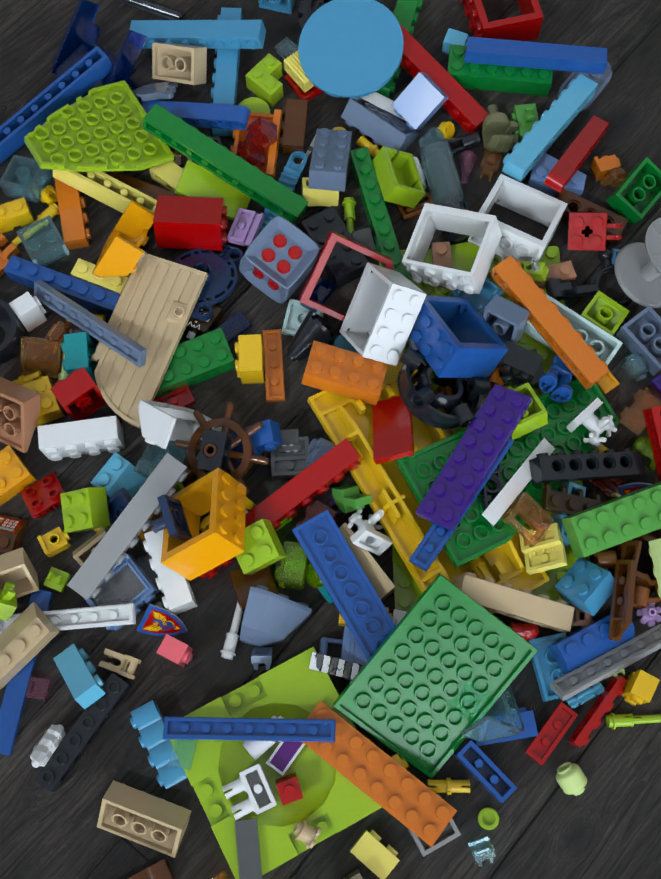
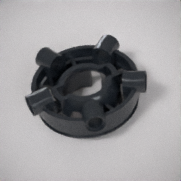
M409 346L400 359L403 365L397 378L399 395L406 408L417 419L435 428L454 429L459 426L461 428L469 426L472 420L476 419L475 414L481 407L483 396L488 395L490 391V381L477 377L439 378L435 374L432 379L433 383L440 386L446 393V395L442 393L435 395L432 389L429 388L432 384L430 374L433 369L418 349L414 350ZM417 369L418 371L410 378L412 373ZM438 408H444V410H443L442 412L439 411V410H437V409H438Z

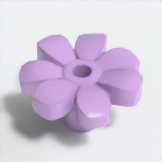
M649 603L647 608L636 610V616H641L639 620L641 624L647 623L649 627L655 626V621H661V616L658 615L661 613V608L659 606L655 607V603Z

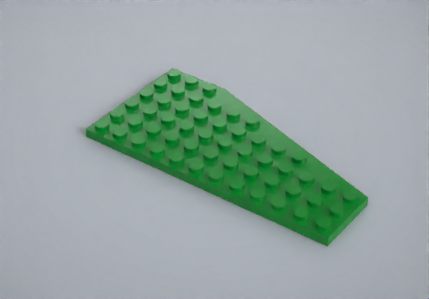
M579 380L567 384L573 390L572 397L567 402L552 400L550 398L552 391L538 397L548 412V424L514 440L512 446L500 462L502 489L543 438L555 448L550 456H554L553 454L557 452H565L566 455H571L570 453L575 451H582L583 454H587L588 451L594 450L596 445H592L590 442H583V438H590L589 433H591L583 424H580L572 433L566 427L596 398L603 402L594 411L598 419L600 420L605 416L612 415L615 427L620 423V420L597 384L588 390ZM467 429L414 452L413 456L400 458L396 461L419 505ZM607 430L600 434L599 438L607 437ZM531 479L494 526L482 515L484 511L482 509L480 492L443 547L454 568L456 569L509 542L542 506L544 483L532 484ZM488 481L486 483L488 489H496L493 482ZM563 482L550 483V490L556 491ZM495 495L491 496V501L488 503V505L491 504L492 498H493Z

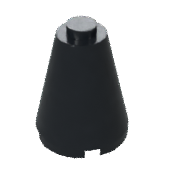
M310 310L288 345L287 355L294 362L296 360L300 362L310 355L314 340L328 344L338 335L336 332L332 334L330 331L332 327L319 314L313 315V310Z

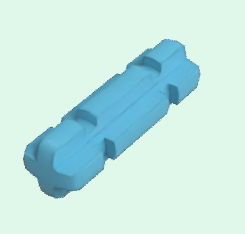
M598 682L592 685V687L579 692L575 697L568 698L566 703L570 709H574L579 704L581 705L596 697V695L602 694L605 689Z

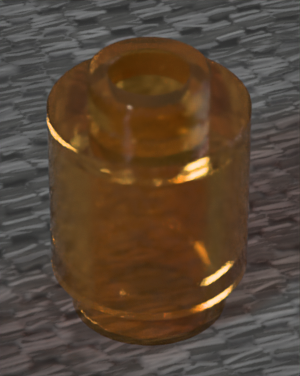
M61 321L53 323L44 338L45 344L52 349L61 348V343L64 342V334H70V327Z

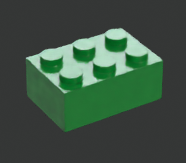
M645 157L632 168L606 202L620 216L628 219L630 225L635 224L646 215L661 196V170L648 157Z

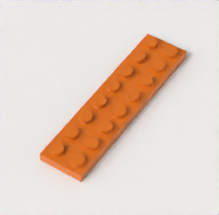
M320 701L307 719H335V743H302L432 847L457 810Z

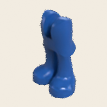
M557 354L553 358L549 372L541 376L539 387L545 394L552 391L550 395L552 400L567 402L573 394L572 387L567 385L571 382L573 373Z

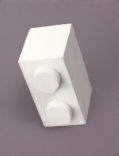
M28 291L9 303L28 332L47 321L44 316L46 310L36 296L32 297Z

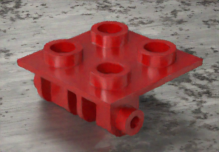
M53 472L20 493L32 518L40 519L48 513L47 510L52 512L50 507L57 509L55 504L58 507L61 506L60 494L66 492H64L56 474Z

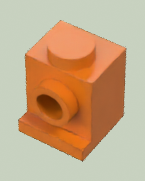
M615 154L611 156L605 155L600 159L596 156L590 165L596 181L616 176L621 167L620 159Z

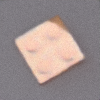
M28 336L21 337V374L29 375L40 370L42 372L40 376L59 378L61 340Z

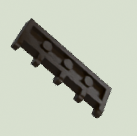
M544 482L541 509L543 511L569 516L604 503V501H600V494L594 493L591 499L583 497V490L577 489L576 494L572 495L566 493V486L561 485L558 491L550 490V483ZM610 496L608 501L615 499V497Z

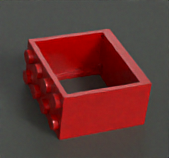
M460 0L464 4V14L469 19V29L473 32V37L516 41L538 39L544 18L538 0H517L522 15L488 22L481 0Z

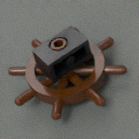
M232 402L227 403L224 419L217 418L206 421L200 410H195L193 415L200 426L195 430L189 442L183 440H175L174 442L176 447L188 449V460L191 469L187 471L188 475L183 482L188 481L195 475L198 478L204 477L209 474L205 470L214 471L220 468L224 472L228 470L231 477L242 483L246 487V495H248L249 489L242 478L247 474L252 463L262 465L269 463L267 457L254 455V445L251 435L260 430L263 424L256 422L248 429H245L239 423L232 421L234 403ZM222 427L221 431L213 430L215 428ZM232 429L238 436L233 438L234 434H230L229 430ZM242 442L243 452L232 450ZM230 458L242 460L237 469Z

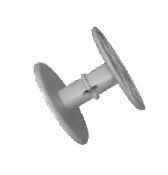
M661 217L653 221L648 227L645 243L634 242L627 244L621 248L615 259V275L620 287L629 298L644 307H661Z

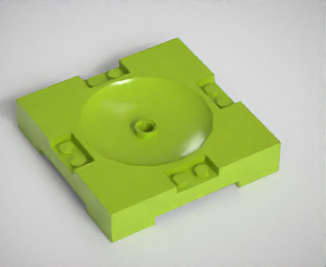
M314 647L258 676V678L223 697H219L184 716L271 718L275 715L278 718L281 715L283 719H307L321 701L355 728L352 720L333 705L339 695L329 675L309 669L312 652L317 653ZM170 740L187 778L208 817L213 833L235 879H240L235 821L257 818L262 875L308 849L305 847L306 844L299 839L297 841L294 840L295 834H293V830L299 821L307 820L308 824L312 827H320L322 829L315 842L316 845L382 808L306 745L284 774L286 776L296 772L303 798L282 805L275 779L284 776L266 764L280 742L274 743L255 760L242 745L245 741ZM260 763L278 804L258 815L253 811L236 820L234 814L242 810L239 809L232 813L231 806L248 799L249 795L244 790L227 799L225 794L233 789L231 788L223 792L222 786L238 779L240 772Z

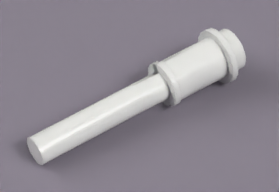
M238 602L230 632L226 633L223 650H220V653H222L221 657L233 660V656H236L234 652L239 638L237 633L243 614Z

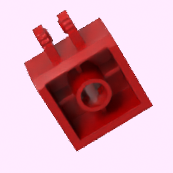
M571 211L569 213L568 250L605 251L607 240H620L622 238V235L619 234L608 235L607 228L619 229L622 228V223H608V212ZM587 226H589L590 229L593 230V232L590 233L589 236L585 235L586 233L583 232V230H585Z

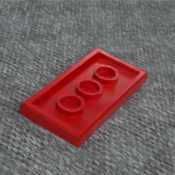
M400 395L377 401L376 406L372 405L373 456L375 464L413 456L412 413L406 408Z

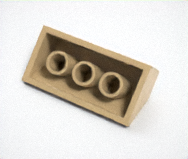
M345 522L339 530L380 600L383 601L394 592L395 585L367 550L352 543L350 537L354 532L347 527Z
M35 602L26 608L0 634V690L60 632Z
M113 780L102 799L97 827L175 858L186 831L191 810Z

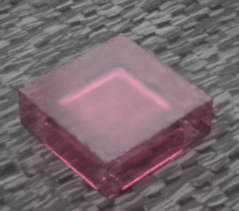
M30 676L25 697L47 701L52 680Z

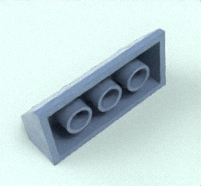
M350 98L341 115V118L346 120L345 123L347 125L355 126L362 135L371 137L375 144L396 149L397 153L399 150L405 152L419 135V132L412 130L407 124L389 112L362 98Z

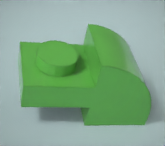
M345 484L332 488L334 501L337 507L344 513L363 509L365 505L372 503L371 495L361 494L359 485Z

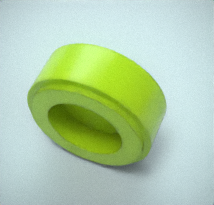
M484 808L478 814V823L483 829L492 830L499 824V815L492 808Z

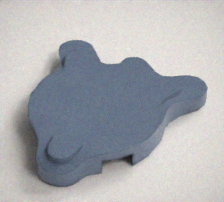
M171 81L141 86L132 92L137 100L141 97L142 101L172 99L178 83Z

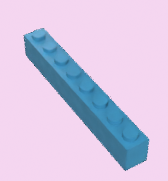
M221 7V15H218L217 20H243L242 8ZM215 49L217 58H214V69H216V73L212 75V81L215 86L211 88L213 103L210 102V104L236 105L241 49ZM210 128L212 129L213 136H233L232 129Z
M131 20L128 39L134 49H152V42L207 47V49H263L266 29L262 20Z

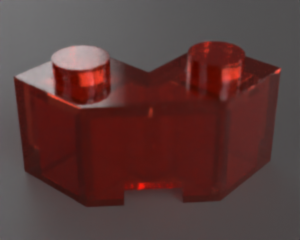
M259 117L248 125L246 129L248 134L244 142L240 141L237 147V156H241L246 162L258 168L266 164L265 148L277 141V125L263 117Z

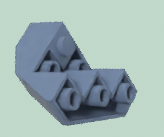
M262 585L251 586L241 625L240 641L257 647L284 642L311 616L312 609L309 608L308 604L289 600L287 595L270 592L268 587Z

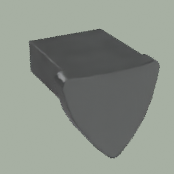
M371 227L357 228L351 233L356 242L376 250Z

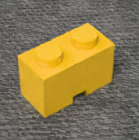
M24 197L0 205L1 234L14 230V227H23L34 222L30 207Z
M643 670L631 672L626 679L627 682L624 685L626 688L621 696L625 697L624 701L633 706L650 703L660 680Z

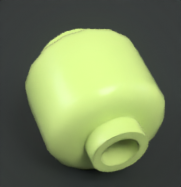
M566 762L557 768L555 779L565 794L577 796L584 792L587 778L578 764Z

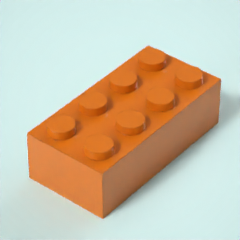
M314 340L301 384L351 399H360L362 402L376 406L381 394L388 364L362 357L361 354Z

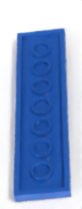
M326 510L292 529V532L368 661L396 625L329 511Z

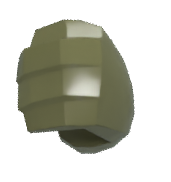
M489 105L486 110L490 115L485 117L482 124L484 148L494 153H507L513 150L518 142V135H513L518 130V122L509 121L505 113L498 112L497 105Z

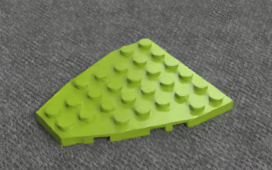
M125 80L92 88L88 91V95L83 98L79 96L74 104H67L47 117V121L42 126L39 124L35 127L34 131L29 132L24 137L25 144L41 169L76 172L139 171L174 161V154L168 145L143 129V118L147 113Z

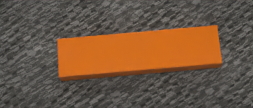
M281 329L262 330L266 402L285 401Z

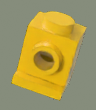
M60 527L37 537L45 555L50 558L71 547L69 533H65V530ZM57 537V541L52 543V540Z

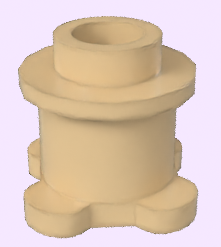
M307 820L299 821L293 830V834H295L294 840L297 841L299 839L306 844V848L312 849L322 829L320 827H312L308 824Z

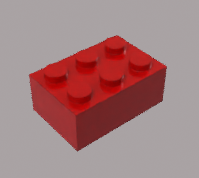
M84 367L74 370L69 377L57 381L50 389L73 421L85 420L107 405L99 388Z

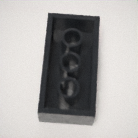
M333 206L301 221L302 232L309 236L320 249H322L330 230L354 240ZM336 241L324 269L336 289L361 277L368 261L363 253Z

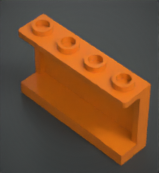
M275 109L274 114L251 112L247 128L245 130H233L235 142L234 145H231L230 149L232 153L241 156L246 162L258 167L260 171L272 176L274 179L281 134L282 110Z

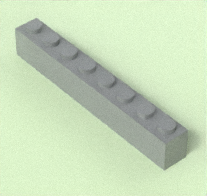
M167 453L67 586L86 600L92 597L95 599L102 590L100 586L104 580L108 582L113 576V568L116 564L120 565L127 557L125 552L128 548H133L139 541L137 536L140 532H145L149 528V520L154 514L157 516L161 512L157 497L164 494L172 497L176 491L174 488L178 482L182 483L187 477L188 473L186 471L188 468Z

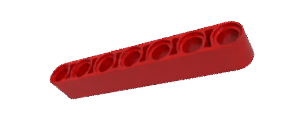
M594 115L549 172L544 185L561 193L604 136L610 123Z

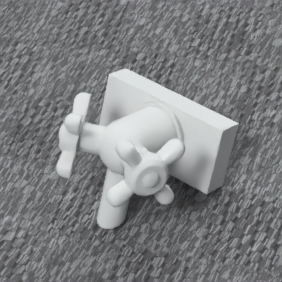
M596 398L566 427L572 433L580 424H583L591 432L589 433L590 438H583V442H590L592 445H596V447H600V442H606L607 440L605 437L599 438L600 434L607 430L606 436L610 437L611 431H617L612 421V415L605 416L599 420L594 414V411L603 404L599 398Z
M380 508L374 514H370L368 520H362L360 514L363 510L358 509L356 513L348 518L349 523L347 527L349 529L354 523L358 526V531L350 539L353 544L380 556L393 544L388 536L376 531V529L381 530L383 528L382 525H377L376 523L383 517L384 511Z

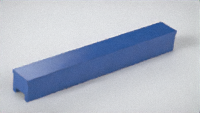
M468 37L464 57L465 63L604 74L608 64L607 48Z

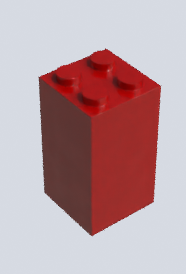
M158 195L153 218L157 248L223 251V244L227 243V232L225 230L229 229V219L225 218L228 214V207L224 206V198Z

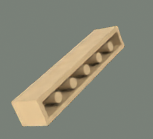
M464 572V575L456 576L454 585L488 611L559 632H570L575 607L568 606L566 601L557 599L552 601L549 600V596L542 594L535 596L531 594L532 591L515 590L513 585L501 583V585L495 584L493 579L483 578L482 580L476 578L477 575L470 572Z

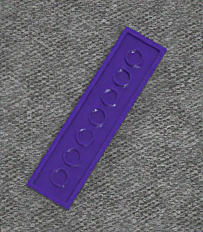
M497 384L494 385L477 412L476 418L472 420L417 508V516L453 532L532 402L530 396Z

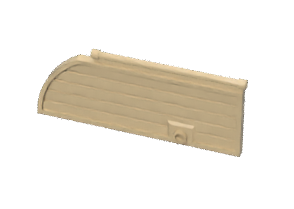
M145 251L136 263L138 265L133 275L130 274L108 321L109 325L147 349L145 365L139 368L100 341L90 358L92 361L98 362L94 371L95 379L101 395L108 406L124 421L140 429L139 401L140 399L154 401L208 277L206 272L147 254Z

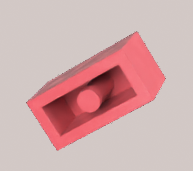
M166 634L156 652L183 668L185 664L189 665L194 656L192 653L193 649L189 645Z

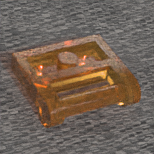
M527 492L522 493L510 510L502 517L505 523H509L526 540V544L529 547H533L554 521ZM517 514L534 530L533 534L515 518Z

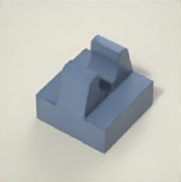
M252 647L251 664H253L255 670H258L259 663H265L266 670L270 669L273 647Z

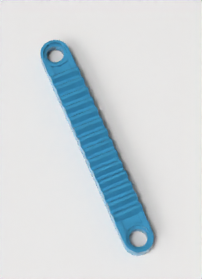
M295 151L290 155L281 173V177L278 179L280 184L289 187L294 193L307 167V155L304 152ZM296 158L303 159V163L296 164L294 160ZM267 208L264 211L265 218L259 233L269 221L277 216Z

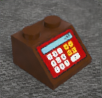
M0 514V555L21 548L29 523L28 520Z

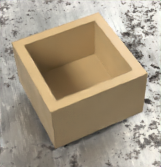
M23 547L0 555V589L3 590L7 581L15 583L13 590L16 591V598L39 590L38 574Z

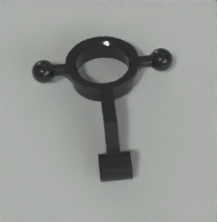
M606 248L605 251L598 252V259L603 262L604 269L598 271L593 276L590 285L575 286L571 282L562 283L560 278L550 279L545 282L547 295L557 301L590 296L593 299L599 290L600 278L607 274H615V267L611 265L610 261L613 256L612 251ZM627 296L626 299L617 301V303L626 308L633 300ZM627 318L623 320L617 330H620L628 322Z

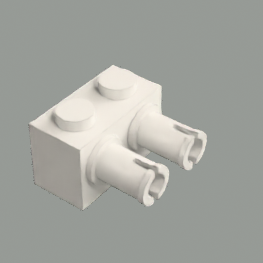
M260 763L240 772L238 779L222 786L223 792L231 788L233 789L225 794L227 799L244 790L249 795L248 799L231 806L232 813L239 809L242 810L234 814L236 820L253 811L258 815L278 804Z

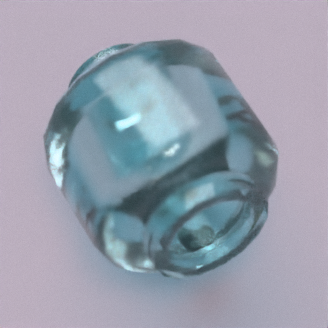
M635 352L623 358L624 362L621 366L628 379L636 378L637 381H640L647 377L646 373L650 370V366L644 355Z

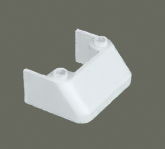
M140 399L138 413L142 437L145 438V442L158 445L163 449L167 448L169 440L189 442L195 430L200 426L193 415L195 410ZM202 414L206 421L212 420L211 418ZM218 427L213 430L221 431L222 427Z

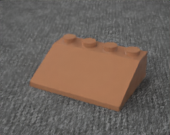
M0 377V442L26 453L28 452L41 411L40 394Z

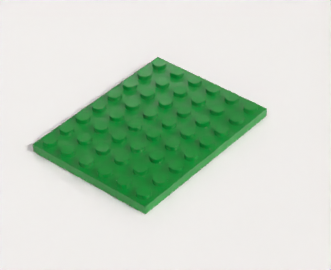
M439 573L339 695L333 705L432 779L538 650Z

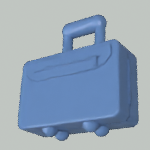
M347 625L344 628L343 639L321 638L319 654L327 656L328 643L342 644L341 658L338 659L360 665L366 664L367 659Z

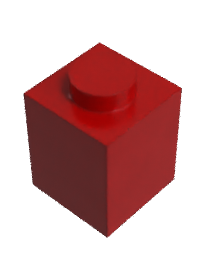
M296 772L275 779L282 805L303 798Z

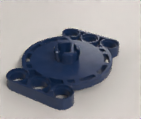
M223 244V252L221 254H215V250L194 249L183 253L174 260L175 263L206 272L208 275L190 317L201 321L211 319L213 316L211 305L225 300L234 291L238 282L236 266L240 265L241 258L243 257V252L239 248ZM232 255L240 256L238 259L235 260L230 258ZM233 270H234V273H235V277H232V275H231V273L233 272ZM201 309L209 310L207 314L199 313Z

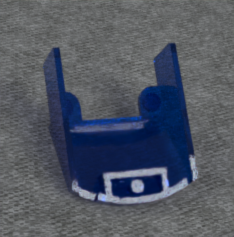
M79 0L50 70L55 74L56 78H59L98 46L108 56L113 67L110 73L92 88L123 80L127 81L137 71L134 69V66L147 36L129 30L116 57L96 43L100 35V29L93 20L99 5L88 0ZM88 91L81 97L83 98L88 95Z

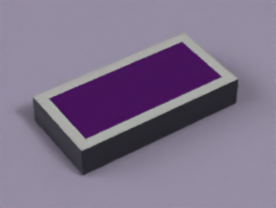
M280 742L266 764L284 776L305 744L302 742Z

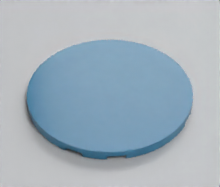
M332 0L317 9L305 23L298 46L300 63L309 81L326 94L337 98H360L372 94L385 86L398 70L403 55V34L400 24L393 13L375 0Z

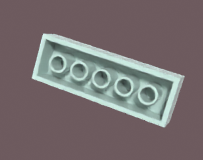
M546 294V297L556 304L558 311L569 319L570 325L574 330L581 333L586 344L593 347L598 358L603 360L608 366L623 342ZM527 320L524 333L554 351Z

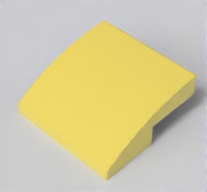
M558 523L519 533L521 551L524 553L526 572L529 575L568 565Z

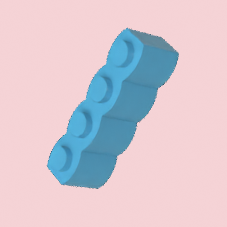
M152 700L131 711L132 717L129 718L133 728H138L141 736L138 739L141 746L148 749L150 755L147 756L151 767H156L159 773L156 775L160 786H165L166 789H169L187 779V775L170 740L163 739L164 718L156 701Z

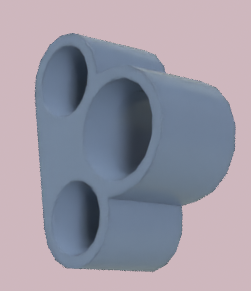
M323 438L313 439L308 447L309 455L306 459V465L310 466L334 447V443Z

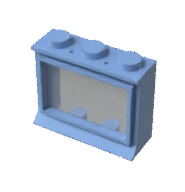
M125 553L127 555L125 560L120 565L116 564L113 568V576L108 582L104 580L101 584L102 590L95 599L92 597L86 600L90 607L135 603L137 615L141 611L140 608L145 603L149 604L156 599L155 595L160 591L132 555ZM124 625L106 627V629H115V631H117Z

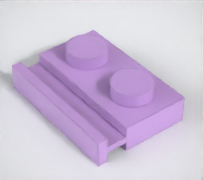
M239 208L227 236V241L242 246H250L259 233L265 218L264 214Z

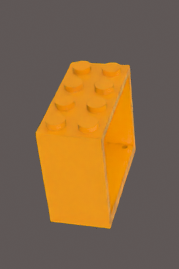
M217 468L172 496V498L181 501L192 538L184 541L169 536L167 528L164 529L161 563L191 581L244 552L246 487L222 469ZM210 512L209 529L199 534L200 517Z

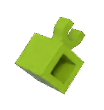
M10 581L6 582L3 590L0 589V619L9 621L17 608L16 591L13 590L15 583Z

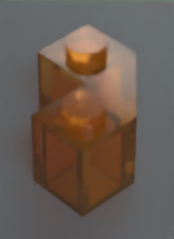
M647 387L644 390L639 389L633 397L635 401L630 408L626 406L619 415L622 417L619 422L636 435H639L646 427L643 410L661 406V397Z

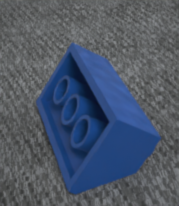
M611 612L548 647L563 675L633 639L635 637L634 624L631 622L630 626L624 631L621 642L609 640Z

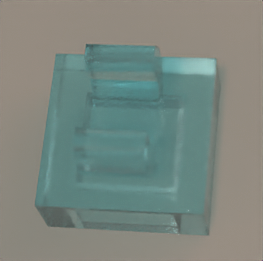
M488 837L468 843L470 852L479 867H482L481 861L489 859L490 863H493V857H496V854Z

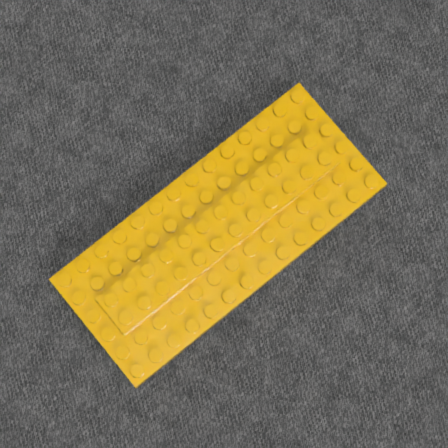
M404 353L401 354L396 366L388 364L378 401L399 396L397 378L403 365L400 359ZM415 370V371L412 373V375L410 376V378L417 372V370ZM324 390L308 397L309 405L330 440L334 443V446L347 438L363 458L360 462L361 465L357 469L349 471L357 485H359L361 492L371 495L372 503L369 505L373 512H377L380 508L384 511V515L379 522L392 540L394 547L421 592L423 593L439 573L453 584H455L457 575H464V572L476 574L471 571L472 567L469 563L455 569L444 548L440 551L427 572L409 561V558L427 534L431 525L428 520L417 516L416 510L419 507V503L396 464L398 459L380 464H375L372 404ZM412 414L414 452L457 433L455 429H439L429 426ZM519 531L506 544L480 556V559L485 561V567L493 577V580H495V584L501 585V583L513 585L515 590L527 589L533 591L550 581L545 571L532 575L526 572L525 556L521 551Z

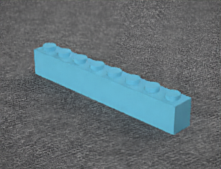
M582 74L576 79L573 78L568 85V89H563L559 99H555L550 109L544 111L541 120L536 121L531 131H527L524 134L521 143L517 142L512 153H508L505 156L502 172L521 182L591 100L598 84Z

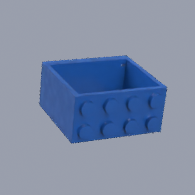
M426 295L409 335L411 341L439 378H488L508 351L506 345L468 298Z

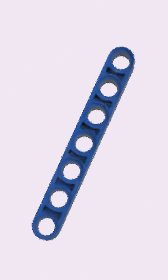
M140 100V104L146 113L155 104H158L161 107H165L176 117L182 118L190 126L202 128L245 130L251 113L249 108L241 105Z

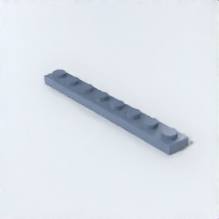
M41 280L34 282V296L41 303L139 368L145 365L147 352L145 347Z

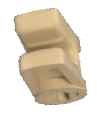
M105 648L104 654L111 659L120 660L121 664L116 666L112 662L100 661L98 666L134 680V673L142 660Z

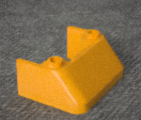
M131 200L109 235L92 274L97 277L133 275L138 267L136 263L144 253V250L139 247L140 245L144 246L149 238L146 235L153 224L154 213Z

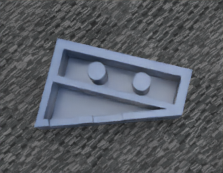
M545 153L531 169L527 186L547 195L559 197V192L544 185L549 172L559 160ZM577 170L564 189L581 197L587 175Z

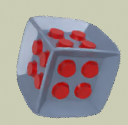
M277 215L268 222L250 244L241 258L239 271L264 294L276 302L284 304L308 276L321 249L295 225Z

